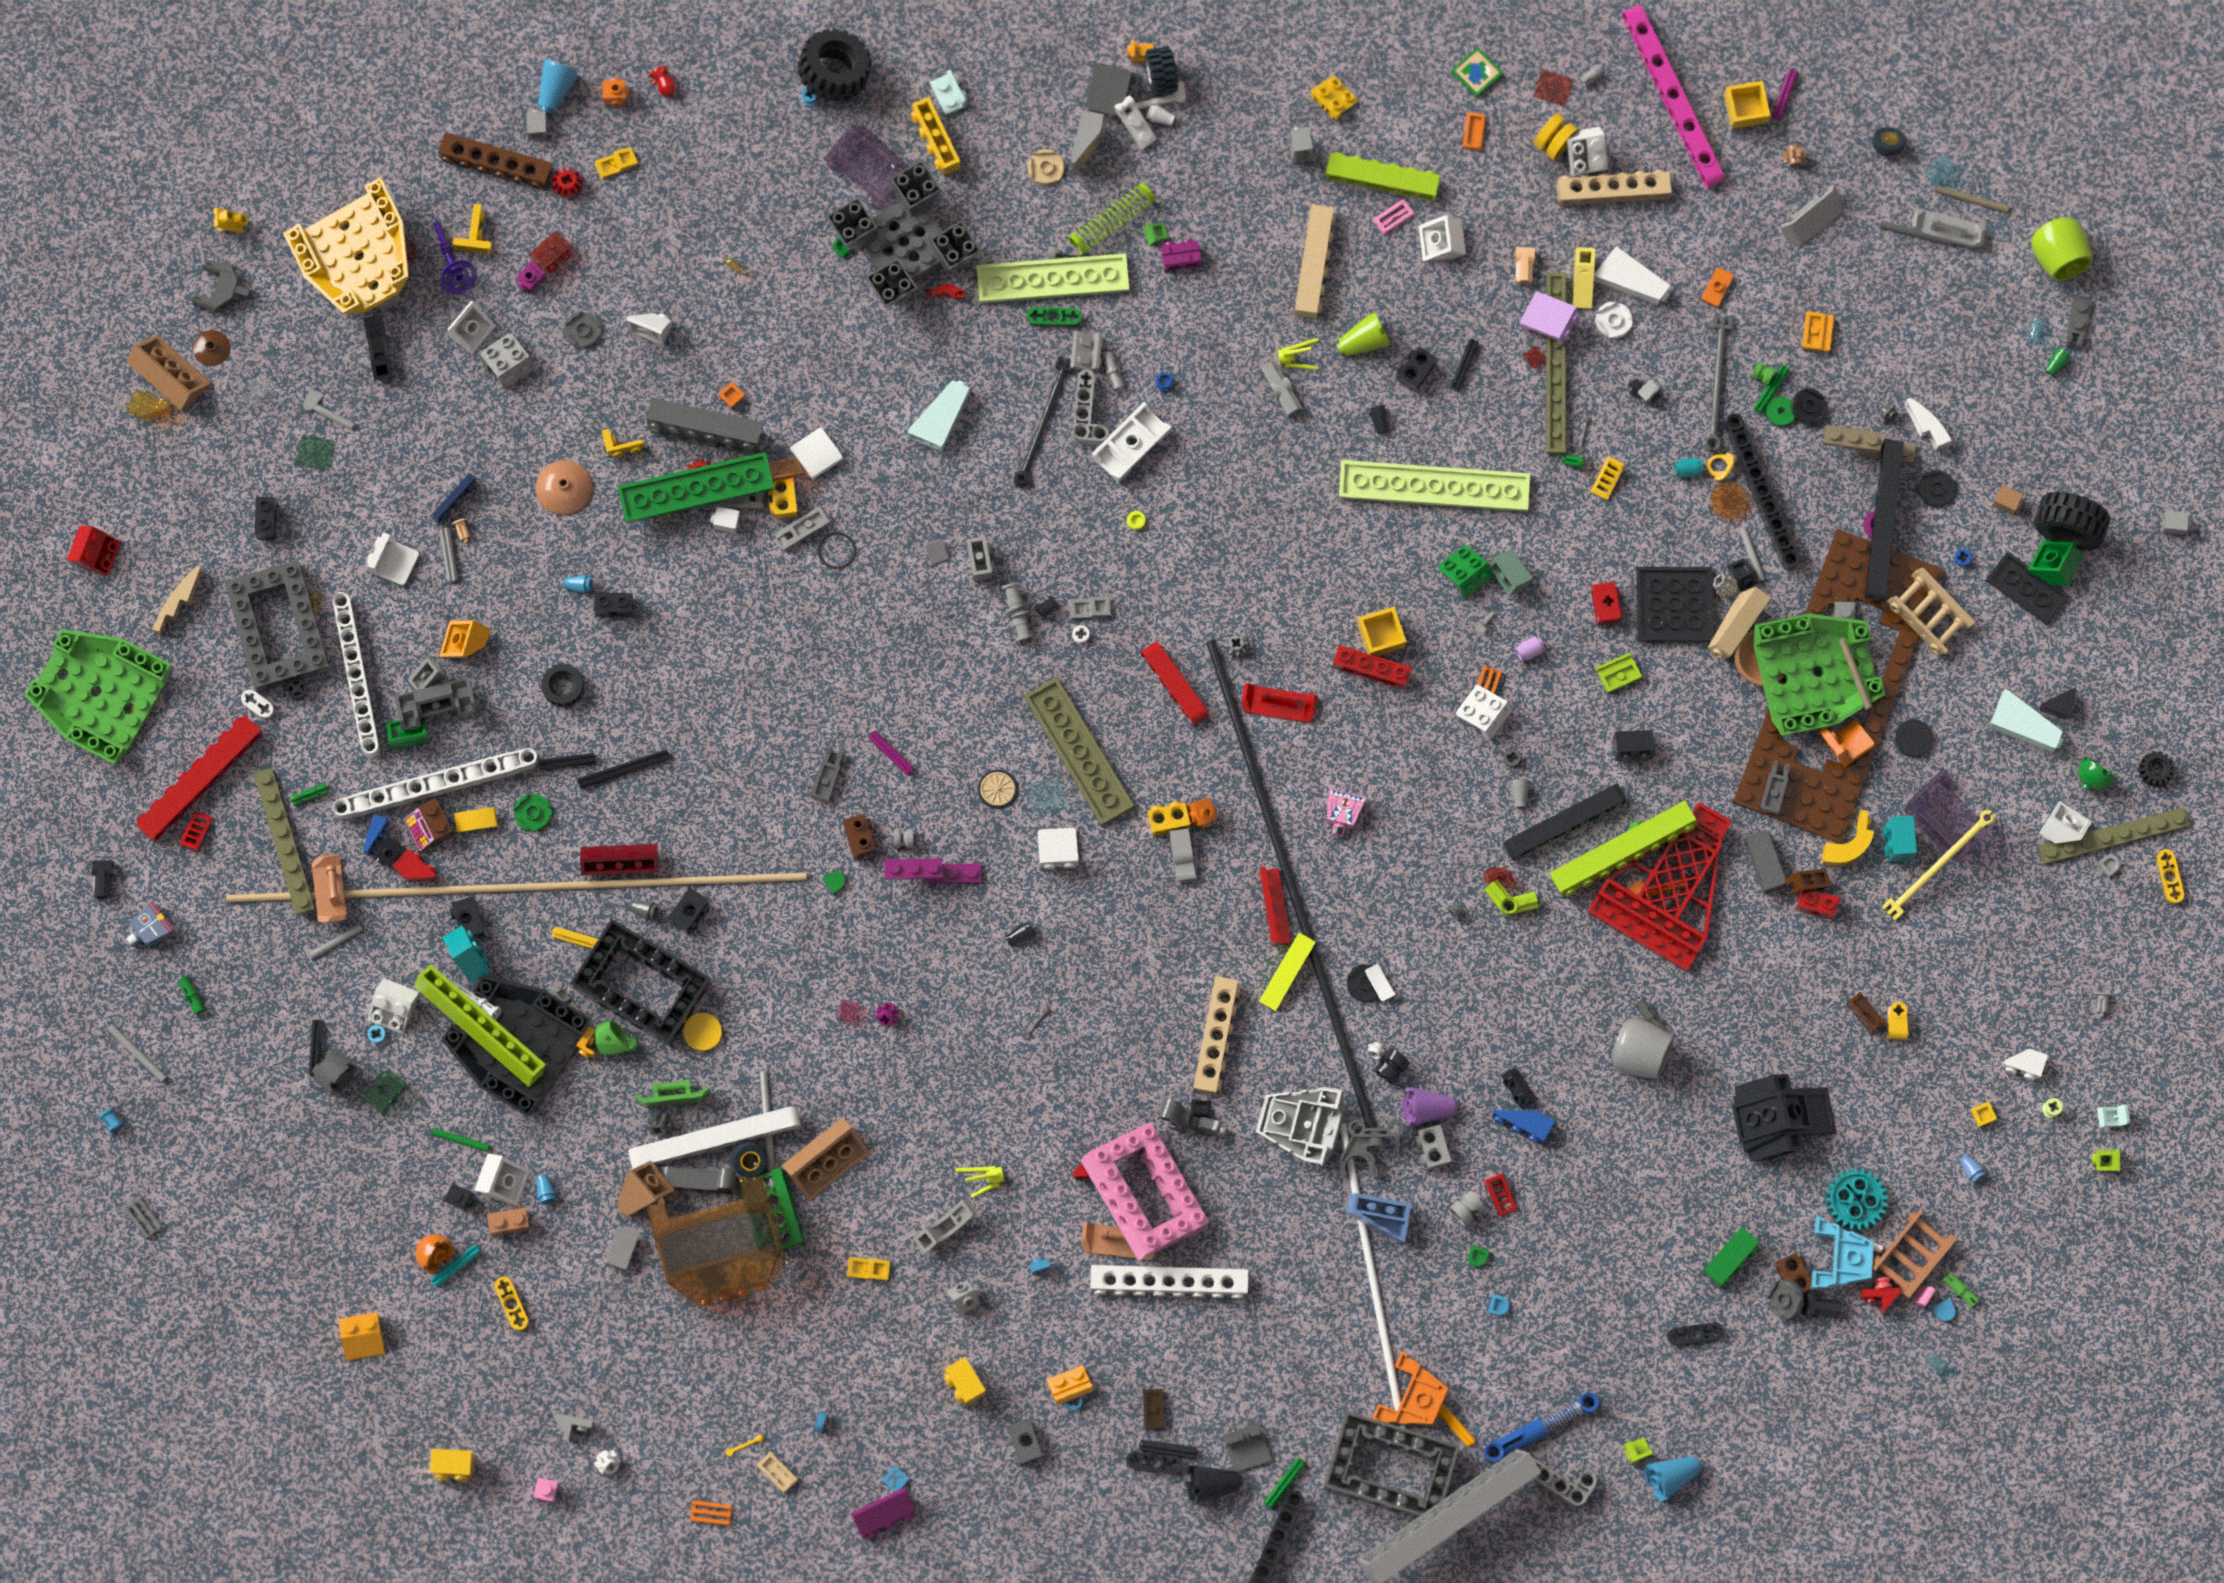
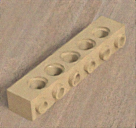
M1656 170L1653 173L1638 171L1635 174H1627L1625 172L1617 173L1616 175L1599 174L1594 177L1581 175L1578 178L1563 176L1557 180L1556 184L1558 206L1668 199L1672 193L1670 173L1664 172V170ZM1652 182L1655 187H1648L1646 183ZM1633 183L1637 188L1631 189L1628 187V184ZM1609 185H1616L1618 189L1612 190ZM1591 186H1597L1600 190L1593 191ZM1578 187L1581 191L1574 192L1572 188Z
M1215 976L1193 1091L1216 1095V1091L1221 1090L1222 1080L1219 1079L1220 1072L1225 1070L1226 1061H1223L1224 1053L1228 1054L1230 1042H1226L1227 1035H1231L1233 1029L1230 1019L1231 1016L1235 1017L1237 1005H1233L1235 997L1239 998L1241 988L1237 986L1238 980ZM1222 995H1227L1230 998V1001L1228 1003H1222L1219 997ZM1224 1014L1226 1020L1220 1022L1216 1019V1015ZM1219 1032L1223 1038L1221 1040H1214L1212 1034ZM1210 1051H1216L1219 1054V1057L1216 1059H1211L1208 1056V1053ZM1211 1069L1215 1072V1076L1208 1078L1204 1072Z

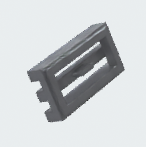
M139 1196L135 1201L130 1202L128 1206L123 1208L146 1239L162 1229V1226ZM139 1203L157 1226L155 1229L152 1228L136 1204ZM131 1208L135 1210L150 1230L148 1234L130 1212Z

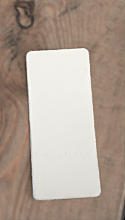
M1379 964L1365 970L1381 1001L1395 995Z

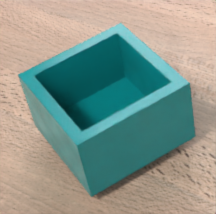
M1914 816L1890 817L1887 823H1885V827L1882 828L1883 839L1887 841V846H1884V856L1888 857V862L1912 861L1917 854Z
M460 926L443 937L452 959L471 984L491 972L487 965L490 961L484 954L485 951L480 943L475 941L476 939L470 930L466 931L463 926Z

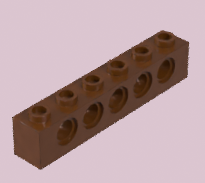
M447 132L444 133L438 150L439 158L445 163H459V166L465 169L473 167L483 174H488V172L494 173L500 179L508 177L518 184L529 183L535 189H547L553 171L552 162ZM459 149L464 150L460 155L455 154ZM477 154L482 156L479 160L473 159ZM493 160L500 161L497 165L491 164ZM511 165L518 166L515 170L508 169ZM529 170L536 171L533 175L526 174Z

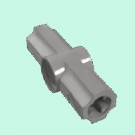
M1269 361L1263 365L1261 371L1269 383L1270 391L1274 392L1275 400L1279 401L1287 417L1301 411L1302 407L1293 393V387L1289 379L1282 374L1276 361Z

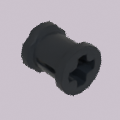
M1051 595L1040 605H1035L1036 611L1044 620L1047 618V615L1060 609L1058 603Z

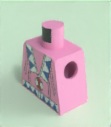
M1330 789L1327 823L1334 825L1332 835L1343 837L1345 828L1353 829L1364 805L1365 797Z

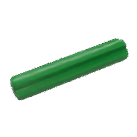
M1785 365L1780 366L1753 408L1755 412L1763 413L1767 404L1789 373L1790 369Z
M1297 1458L1266 1498L1264 1504L1268 1508L1272 1509L1303 1469L1306 1463L1302 1459Z

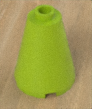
M1373 312L1338 339L1339 344H1337L1341 355L1345 353L1347 357L1388 347L1391 343L1377 314Z

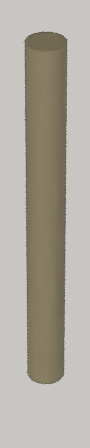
M1937 185L1936 193L2007 213L2009 209L2007 205Z
M1841 638L1838 641L1865 710L1873 708L1847 640L1846 638Z

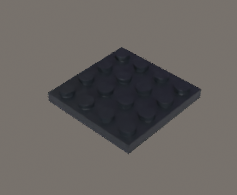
M1636 567L1637 642H1711L1714 637L1712 567Z

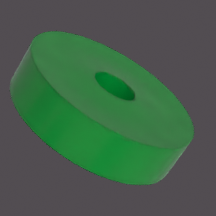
M1779 396L1769 401L1765 412L1771 424L1784 427L1792 423L1795 417L1790 408L1791 400ZM1777 410H1784V414H1779Z

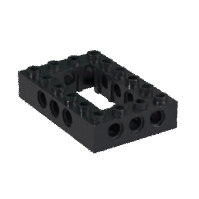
M611 919L570 985L575 991L671 1047L711 984V978ZM618 950H621L683 988L682 991L677 993V999L672 1007L667 1009L668 1013L663 1020L660 1019L656 1012L647 1010L638 1001H632L624 996L623 992L615 991L607 986L606 982L600 980Z

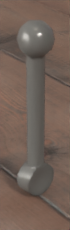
M1590 417L1584 418L1585 424L1580 444L1576 448V452L1579 454L1584 451L1583 443L1588 424L1591 422Z
M1045 1007L1043 1013L1032 1027L1023 1033L1022 1038L1024 1040H1028L1030 1034L1041 1020L1050 1014V1008Z

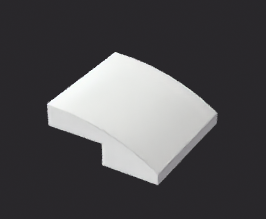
M821 427L790 447L791 452L812 480L843 460L842 455Z

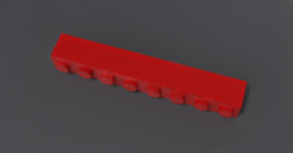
M246 715L242 718L238 717L233 722V727L229 731H224L219 736V741L215 745H210L205 751L206 754L201 759L197 758L192 763V768L188 772H183L179 776L178 782L174 786H169L164 792L165 795L160 800L156 799L151 804V809L138 817L136 826L153 843L263 735L261 729Z

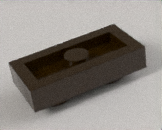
M1143 1389L1144 1430L1164 1429L1163 1389Z

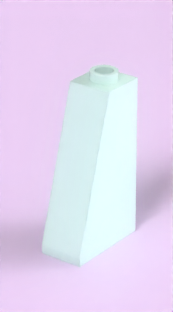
M952 380L909 428L907 432L908 438L942 452L970 394V387L962 381L956 382Z
M2004 689L1989 728L2052 753L2056 748L2060 749L2064 739L2061 738L2063 731L2009 690Z

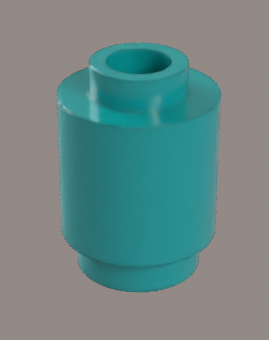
M1697 458L1678 459L1677 463L1674 464L1675 474H1678L1679 478L1697 477L1699 474H1703V462Z

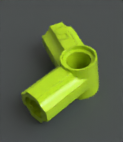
M1498 880L1493 881L1484 889L1485 893L1505 917H1511L1515 914L1539 908L1535 892L1511 897ZM1509 903L1513 906V910L1507 911L1503 905Z

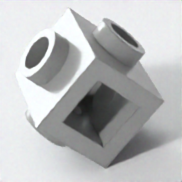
M968 1280L957 1284L947 1291L959 1315L980 1305L978 1300L980 1293L975 1285H970Z

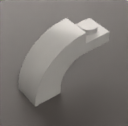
M966 1198L962 1199L947 1214L925 1227L913 1239L924 1254H926L964 1228L977 1212Z

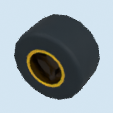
M744 1140L733 1148L731 1163L736 1172L741 1176L747 1178L755 1177L765 1170L767 1155L763 1147L757 1142Z

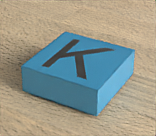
M894 1465L882 1479V1482L895 1492L907 1483L909 1477Z

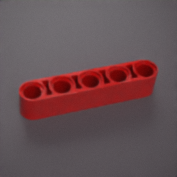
M1157 641L1140 651L1141 656L1145 657L1148 661L1147 664L1151 670L1159 676L1158 679L1161 684L1170 691L1169 695L1174 702H1178L1182 713L1191 720L1192 726H1195L1209 716L1205 706Z

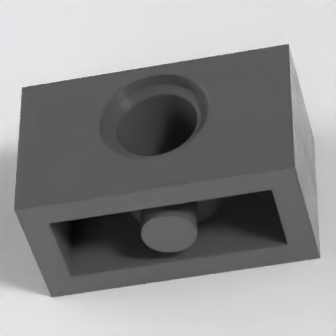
M1026 1419L1007 1426L1020 1466L1042 1458V1453L1045 1450L1042 1442L1036 1439L1035 1434H1038L1035 1422L1031 1423L1030 1419ZM1030 1437L1032 1444L1030 1446H1023L1021 1439Z

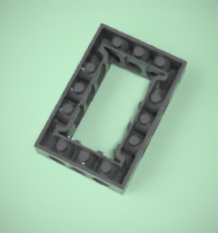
M298 560L224 581L252 682L257 693L287 685L294 679L304 680L331 672L302 567ZM286 588L305 654L269 664L263 649V641L259 635V627L253 614L254 609L249 598L254 596L261 597V594L275 590L278 592L280 589Z
M1346 1411L1323 1489L1418 1518L1445 1499L1460 1445ZM1358 1438L1434 1461L1423 1499L1418 1494H1409L1399 1491L1396 1487L1392 1489L1379 1485V1482L1376 1481L1375 1483L1360 1479V1476L1357 1475L1347 1476L1357 1447Z

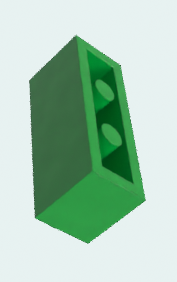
M1741 1227L1705 1267L1702 1273L1719 1288L1722 1284L1727 1286L1733 1279L1731 1274L1735 1270L1739 1272L1746 1264L1744 1259L1748 1255L1752 1257L1758 1251L1756 1246L1759 1241Z

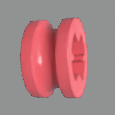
M1891 1278L1874 1279L1873 1283L1876 1284L1874 1289L1892 1288V1284H1889Z

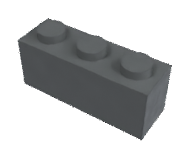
M1768 830L1746 836L1743 841L1763 894L1785 887V879L1788 878L1785 869L1782 870L1780 863L1782 860L1779 852H1775L1773 846L1775 841L1772 834H1769Z

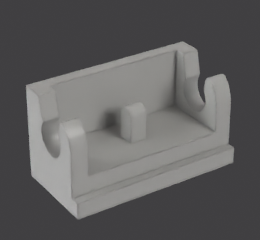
M619 1225L615 1231L604 1264L620 1270H626L639 1233Z

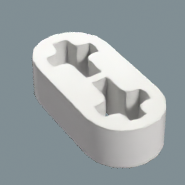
M253 690L243 692L241 701L246 708L262 719H269L273 716L274 708L268 700ZM247 695H248V696L254 695V696H253V699H254L257 703L254 704V703L251 702V701L248 702V703H246V702H247L246 696H247ZM261 705L265 708L269 706L270 712L261 714L262 710L258 706Z

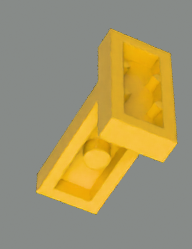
M474 204L469 239L454 238V250L492 254V243L480 241L483 237V229H480L481 222H485L486 215L482 205Z

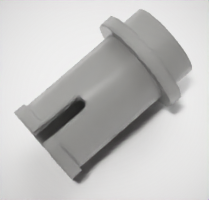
M1598 65L1592 66L1590 71L1579 77V80L1582 81L1586 88L1597 78L1601 79L1603 71Z

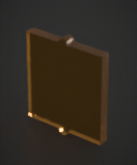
M796 457L768 463L773 482L804 476L802 464L798 463Z

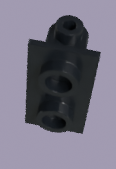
M1516 1068L1509 1069L1501 1076L1505 1087L1509 1088L1515 1103L1521 1109L1535 1101V1095L1529 1086L1526 1085L1522 1088L1521 1084L1526 1081L1519 1070H1516Z

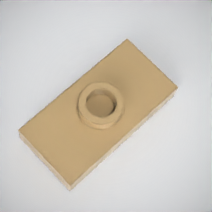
M771 1451L756 1465L784 1494L798 1481Z

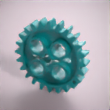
M1854 1167L1852 1173H1850L1846 1169L1845 1175L1839 1172V1179L1833 1177L1832 1181L1834 1184H1828V1188L1831 1191H1826L1825 1194L1830 1196V1198L1825 1199V1202L1830 1203L1826 1210L1833 1211L1830 1217H1837L1835 1223L1842 1221V1228L1848 1224L1849 1230L1856 1226L1857 1231H1860L1863 1225L1864 1229L1867 1230L1868 1223L1871 1226H1875L1874 1219L1880 1221L1881 1217L1879 1214L1885 1215L1886 1212L1882 1208H1887L1888 1204L1883 1201L1887 1200L1889 1196L1883 1195V1193L1887 1191V1188L1881 1189L1880 1186L1884 1182L1877 1183L1878 1175L1872 1178V1171L1864 1174V1168H1862L1858 1173L1856 1167ZM1855 1182H1861L1864 1189L1857 1190ZM1846 1185H1849L1851 1187V1191L1846 1187ZM1839 1192H1845L1848 1199L1846 1201L1841 1200L1838 1196ZM1854 1195L1855 1197L1859 1196L1861 1198L1859 1202L1853 1201ZM1866 1198H1872L1875 1205L1873 1207L1868 1206ZM1862 1207L1867 1211V1214L1863 1212ZM1851 1208L1857 1209L1859 1216L1853 1217L1849 1210Z

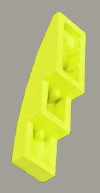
M1300 932L1298 933L1259 1002L1275 1011L1278 1009L1316 941Z

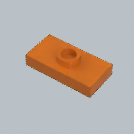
M1717 267L1701 297V301L1718 308L1734 275Z

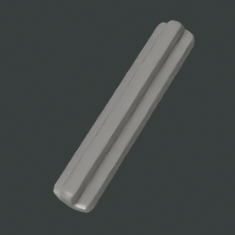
M441 528L439 532L447 580L449 583H454L458 581L451 534L449 528Z

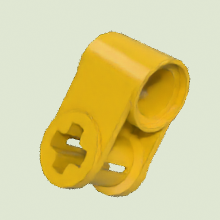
M1895 1002L1888 1009L1887 1028H1889V1035H1887V1039H1908V1010L1902 1002ZM1896 1008L1902 1011L1899 1016H1897L1896 1012H1893Z

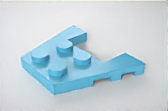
M1817 1216L1815 1220V1235L1835 1238L1833 1272L1813 1271L1811 1290L1870 1281L1872 1278L1874 1241L1852 1231L1848 1232L1840 1228L1839 1225L1831 1224L1825 1221L1824 1218Z

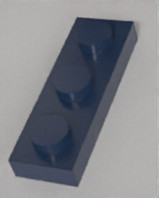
M471 473L462 480L432 513L433 519L438 524L441 521L445 522L451 515L450 511L454 507L458 508L464 501L463 497L467 493H472L476 488V478Z

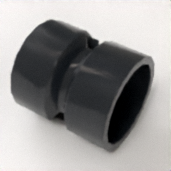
M1390 1048L1384 1056L1385 1061H1380L1374 1071L1378 1076L1383 1077L1386 1082L1394 1085L1400 1077L1399 1073L1404 1072L1410 1062L1401 1053Z

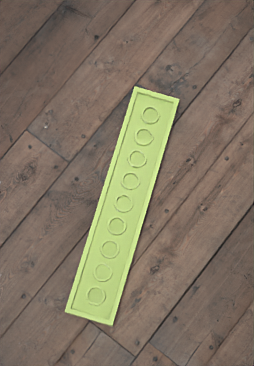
M1341 460L1339 498L1528 512L1530 474Z

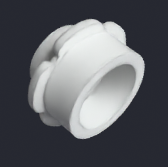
M1376 1042L1369 1044L1367 1054L1375 1060H1380L1385 1055L1384 1047Z

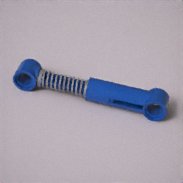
M1592 1392L1584 1393L1573 1404L1571 1403L1564 1407V1409L1561 1408V1410H1558L1555 1414L1552 1413L1549 1417L1546 1416V1419L1543 1418L1541 1420L1538 1418L1489 1443L1483 1451L1484 1459L1491 1464L1498 1463L1515 1450H1521L1548 1436L1549 1430L1552 1431L1553 1428L1556 1429L1555 1427L1562 1426V1423H1568V1420H1574V1417L1577 1418V1416L1593 1413L1599 1405L1598 1397ZM1591 1399L1593 1407H1585L1583 1400ZM1516 1439H1519L1518 1442L1503 1449V1446L1507 1445L1508 1443ZM1495 1448L1499 1453L1498 1457H1490L1488 1450Z

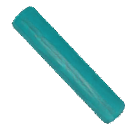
M476 1244L434 1275L430 1279L435 1287H439L480 1255L481 1250Z

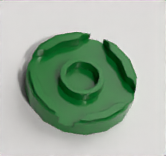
M539 794L524 795L514 806L515 821L519 827L526 831L535 832L542 830L551 820V805L545 797Z

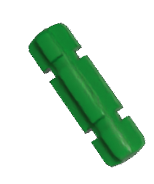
M322 783L317 785L318 787L316 788L314 786L301 791V794L291 795L290 798L293 805L296 806L301 804L302 801L307 802L315 799L320 794L321 796L327 794L326 784Z

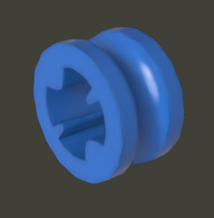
M1959 549L1954 555V562L1959 567L1967 566L1972 559L1971 553L1966 549ZM1960 554H1964L1963 556H1967L1965 562H1961V560H1958Z

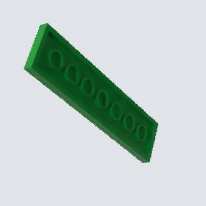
M766 452L617 486L626 524L775 490Z

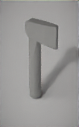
M310 389L303 403L305 410L315 411L351 430L354 429L355 423L318 405L324 395Z

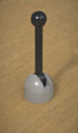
M1048 246L1046 260L1059 259L1060 257H1088L1090 255L1061 254L1056 247Z

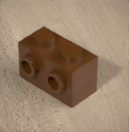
M864 813L843 819L842 822L853 859L875 854V848L878 847L876 837H872L870 830L873 829L870 818L866 819Z

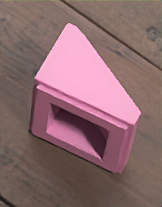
M1920 1285L1911 1301L1924 1308L1934 1294L1935 1289Z

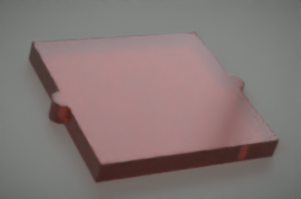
M1542 69L1539 80L1536 81L1537 86L1533 97L1564 106L1567 96L1571 93L1569 90L1573 78Z

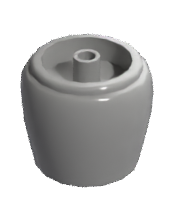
M1636 1017L1627 1019L1616 1040L1611 1063H1613L1617 1070L1623 1073L1658 1080L1669 1058L1674 1036L1643 1019Z

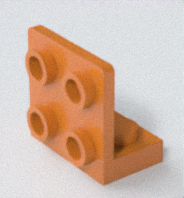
M1857 720L1852 721L1836 733L1833 731L1829 732L1826 727L1819 730L1826 745L1844 767L1875 747V743Z

